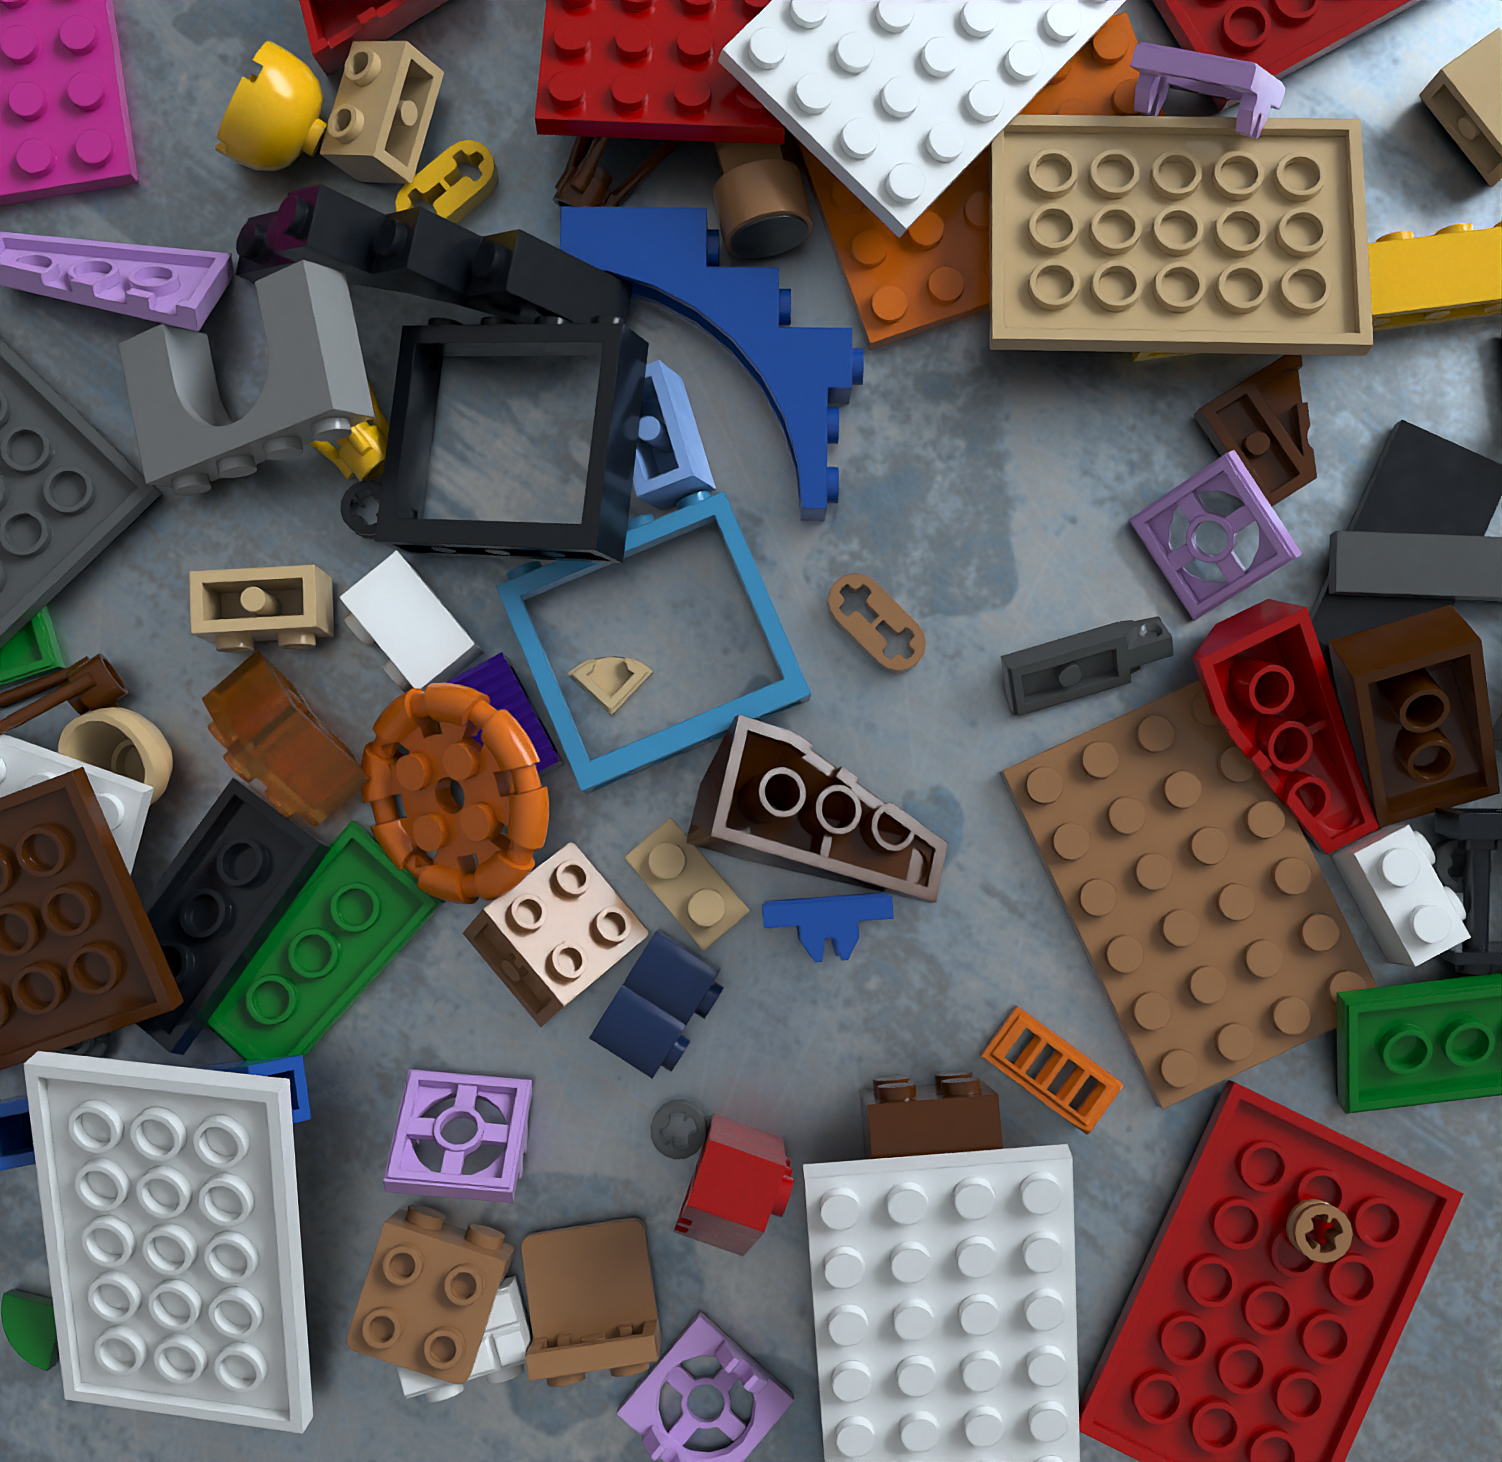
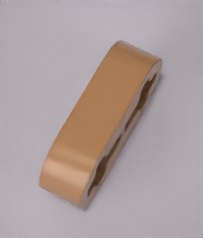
M853 573L844 575L836 580L830 589L827 601L828 614L835 625L876 666L885 672L899 674L915 667L923 656L926 646L924 632L920 626L867 575ZM847 589L850 593L855 594L862 589L867 592L869 596L864 605L876 619L870 624L857 611L850 613L848 616L843 614L840 610L844 603V598L840 594L842 591ZM882 624L894 636L900 635L903 631L909 634L911 640L907 649L912 656L908 659H905L900 654L895 655L892 659L886 657L883 651L887 641L876 629Z

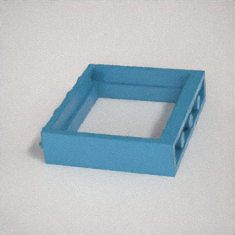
M708 490L690 494L675 504L677 511L658 519H654L653 514L649 513L629 520L624 559L715 521L782 680L595 759H589L524 600L613 563L557 560L542 566L538 560L531 561L510 570L506 575L508 581L496 585L581 792L586 795L724 737L734 717L737 715L762 721L810 700L811 692L724 491L710 496Z

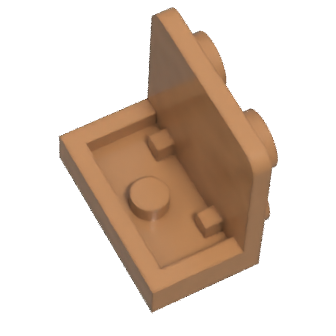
M409 1205L407 1211L398 1209L383 1224L349 1328L347 1344L355 1352L452 1384H462L468 1380L472 1373L500 1283L510 1269L517 1246L503 1242L505 1235L496 1229L479 1224H469L467 1230L443 1223L445 1215L437 1210L420 1205Z
M626 1218L528 1234L521 1244V1255L533 1340L525 1354L529 1381L546 1379L548 1386L561 1387L584 1380L586 1372L610 1369L611 1376L614 1377L632 1376L648 1370V1363L658 1361L662 1339L646 1228L640 1219Z

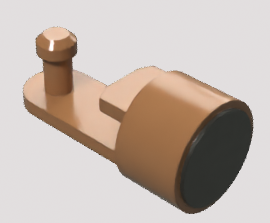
M714 142L722 176L715 183L712 196L725 249L736 257L756 259L778 255L801 244L811 234L813 222L800 170L795 164L783 160L780 144Z

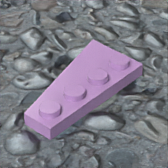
M0 232V286L199 332L234 277L232 253Z

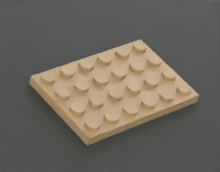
M1018 114L989 144L990 350L1366 356L1374 344L1361 119L1267 118L1258 139L1242 136V133L1235 132L1237 117Z

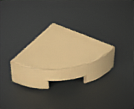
M601 657V659L597 658V660H586L573 668L567 675L612 717L653 674V671L646 665L631 658Z

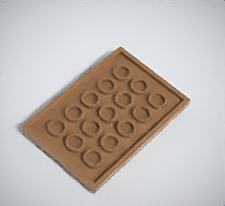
M1200 680L999 772L1158 1107L1165 1109L1337 1028L1336 992L1378 987L1297 820L1290 814L1214 718Z

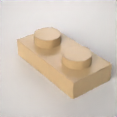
M669 818L624 858L698 946L705 951L747 915L750 910L695 845L686 843V834L672 818Z

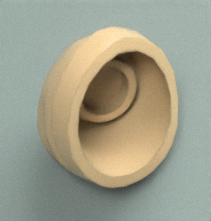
M116 707L100 708L74 718L65 726L60 735L58 743L59 754L154 787L150 805L157 802L166 790L173 768V756L170 745L161 731L137 712Z

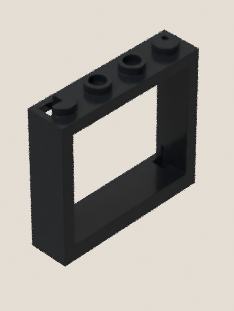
M608 315L593 316L590 319V323H571L559 317L539 316L535 318L534 324H516L514 321L501 317L481 318L480 325H463L461 322L453 319L435 317L428 319V325H402L375 542L406 554L623 563L649 343L627 327L625 320ZM443 356H601L581 524L422 519Z

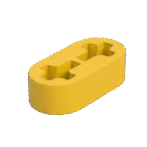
M473 140L458 141L448 147L414 176L412 184H404L399 190L395 201L396 212L414 208L413 205L422 199L428 205L433 203L437 215L453 223H459L496 189L499 179L498 170L489 149L480 142ZM464 162H467L472 167L479 165L482 176L476 181H473L468 176L461 178L458 167Z

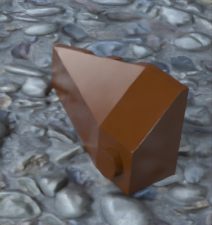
M742 715L734 717L700 783L686 843L742 860L928 903L936 902L948 845L946 841L892 802H883L857 783L858 777L844 767H835L811 749L813 745L797 733Z

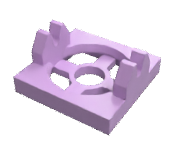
M1146 42L1136 44L1130 67L1140 72L1135 88L1133 111L1139 112L1143 116H1158L1166 100L1169 88L1237 101L1240 104L1235 132L1242 133V136L1258 139L1267 121L1270 108L1280 109L1286 89L1282 82L1254 62Z
M1235 450L1227 452L1128 519L1194 621L1302 554ZM1202 491H1223L1239 498L1245 505L1228 516L1220 513H1209L1197 494ZM1180 507L1190 525L1186 532V543L1173 550L1170 524L1177 508ZM1215 521L1225 529L1227 545L1220 554H1208L1198 547L1196 531L1202 522ZM1256 521L1259 527V548L1252 564L1246 570L1234 552L1237 544V532ZM1195 559L1206 563H1216L1227 581L1203 580L1190 574L1184 566Z
M408 1069L383 1179L385 1192L513 1203L517 1179H521L523 1176V1155H526L527 1120L532 1097V1080ZM449 1098H456L454 1106L444 1110L437 1119L421 1117L432 1106ZM476 1099L487 1101L502 1113L507 1125L484 1123L480 1113L474 1110ZM455 1118H467L476 1124L478 1130L470 1141L464 1144H451L441 1136V1131L448 1121ZM420 1139L435 1141L438 1148L444 1152L440 1173L432 1172L419 1162L414 1152V1146H419ZM481 1145L505 1147L501 1155L488 1168L473 1175H462L465 1156L475 1152Z
M699 1311L620 1404L616 1414L642 1436V1444L650 1458L654 1461L660 1458L664 1462H743L794 1402V1394ZM699 1356L716 1357L722 1368L715 1376L701 1375L694 1378L680 1364L685 1360ZM739 1379H741L743 1387L751 1392L753 1398L751 1420L748 1425L730 1410L731 1397L729 1390ZM665 1381L682 1395L681 1408L683 1412L667 1432L663 1426L658 1408L660 1389ZM704 1384L716 1387L724 1398V1407L721 1412L710 1419H702L694 1415L689 1409L687 1402L691 1391L697 1386ZM718 1427L734 1441L727 1448L713 1452L694 1451L682 1447L697 1428L710 1429Z

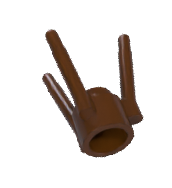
M576 136L566 168L555 186L557 192L553 197V201L560 208L619 207L620 203L683 140H665L611 192L608 187L613 180L612 177L597 166L610 138L595 137L583 160L590 137Z
M100 653L91 659L86 656L68 668L0 693V707L2 708L60 685V688L1 720L0 735L13 728L15 729L65 701H68L80 715L100 708H122L117 701L128 694L127 687L106 657Z

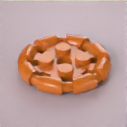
M432 683L427 686L425 691L413 688L398 696L388 704L375 721L372 728L376 737L374 742H369L365 745L361 763L363 803L370 802L376 824L371 825L370 828L376 842L399 871L405 868L418 880L417 888L432 897L455 904H474L480 896L484 900L491 901L507 894L520 884L535 866L532 856L535 850L541 849L544 846L548 831L547 785L541 786L535 764L540 762V758L534 745L518 721L506 709L498 711L490 705L488 695L474 688L453 683ZM436 721H438L440 724L442 731L441 733H439ZM479 728L482 730L481 741L484 745L472 738L477 735ZM399 744L410 751L409 754L403 755L397 750ZM452 779L456 780L463 789L465 797L463 807L458 805L452 797L450 790ZM401 794L406 816H399L394 795ZM504 825L508 827V836H506L504 833H500ZM437 850L434 861L426 855V852ZM474 853H476V856H477V860H478V864H479L478 867L476 866V863H475V859H474V856H473Z

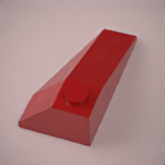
M1266 599L1216 623L1192 659L1211 713L1321 852L1328 855L1379 829L1307 607Z

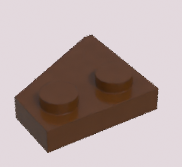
M1301 355L1282 356L1199 408L1194 414V417L1220 456L1235 450L1271 507L1317 478L1314 449L1310 446L1307 438L1308 430L1311 426L1308 402L1302 403L1298 370L1303 366Z

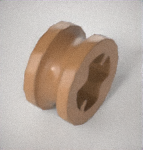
M1318 1199L1303 1200L1293 1207L1287 1217L1286 1231L1289 1241L1294 1248L1313 1261L1322 1263L1336 1261L1344 1256L1351 1246L1353 1233L1350 1221L1345 1213L1326 1201ZM1316 1215L1328 1223L1332 1221L1333 1227L1324 1232L1326 1243L1320 1245L1311 1238L1306 1240L1305 1237L1306 1233L1313 1230L1311 1218Z

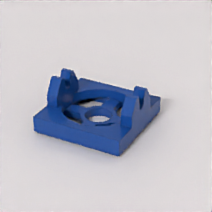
M881 892L764 901V904H761L763 928L797 926L798 940L815 963L822 962L824 941L827 938H831L835 955L840 956L841 961L848 960L859 940L858 921L894 919L892 896Z

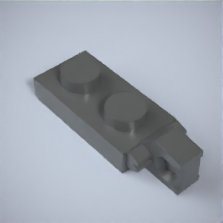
M1157 616L1137 621L1126 620L1111 623L1001 656L1007 702L1013 714L1020 716L1131 683V674L1140 670L1141 665L1174 656L1172 635L1162 623L1161 618Z

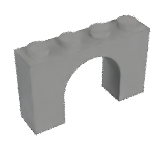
M301 260L255 281L268 346V371L258 400L250 411L236 422L230 419L220 400L207 334L162 323L118 343L145 484L173 488L174 494L179 496L201 494L211 489L210 482L220 478H238L251 475L257 471L256 464L268 459L284 460L297 457L303 453L304 445L314 441H334L345 438L352 433V426L375 418L346 273Z

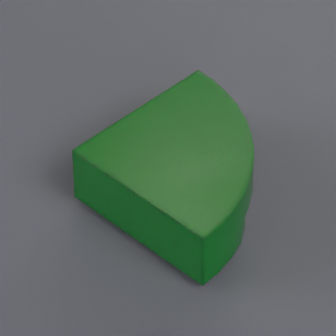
M15 1289L3 1293L1 1319L9 1343L17 1354L29 1364L45 1371L50 1370L56 1365L59 1354L52 1298Z

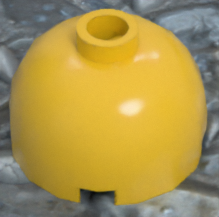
M270 40L266 41L252 59L263 66L258 76L251 74L248 79L245 77L241 78L219 127L216 138L221 142L215 146V151L254 170L277 171L292 165L302 152L313 157L323 141L328 123L319 119L323 105V94L320 83L309 66L281 46Z

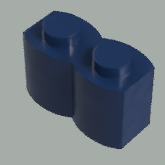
M660 929L657 930L589 1039L652 1079L660 1066L672 1072L691 1041L681 1034L694 1013L705 1019L724 989L722 985L714 981L721 968Z

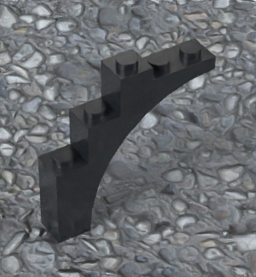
M323 184L288 192L278 211L248 218L236 242V251L240 256L235 275L254 283L294 263L306 260L346 273L347 283L350 285H360L434 299L509 319L519 324H534L535 318L539 316L559 317L571 323H590L591 317L596 315L614 316L626 321L633 288L632 285L521 229L480 236L421 206L383 214Z

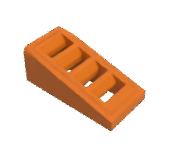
M1015 1005L980 1054L1086 1135L1092 1131L1123 1087L1122 1082L1017 1005ZM1026 1028L1034 1034V1037L1015 1063L1012 1064L1004 1057ZM1046 1044H1048L1055 1051L1035 1079H1032L1026 1072ZM1067 1060H1069L1076 1067L1056 1095H1054L1047 1088ZM1091 1076L1097 1083L1077 1111H1075L1069 1104L1088 1077Z

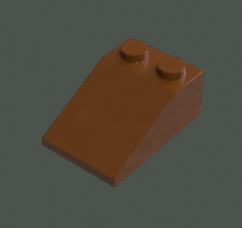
M1452 605L1328 641L1337 694L1379 828L1433 813L1435 808H1451L1500 794L1482 640Z

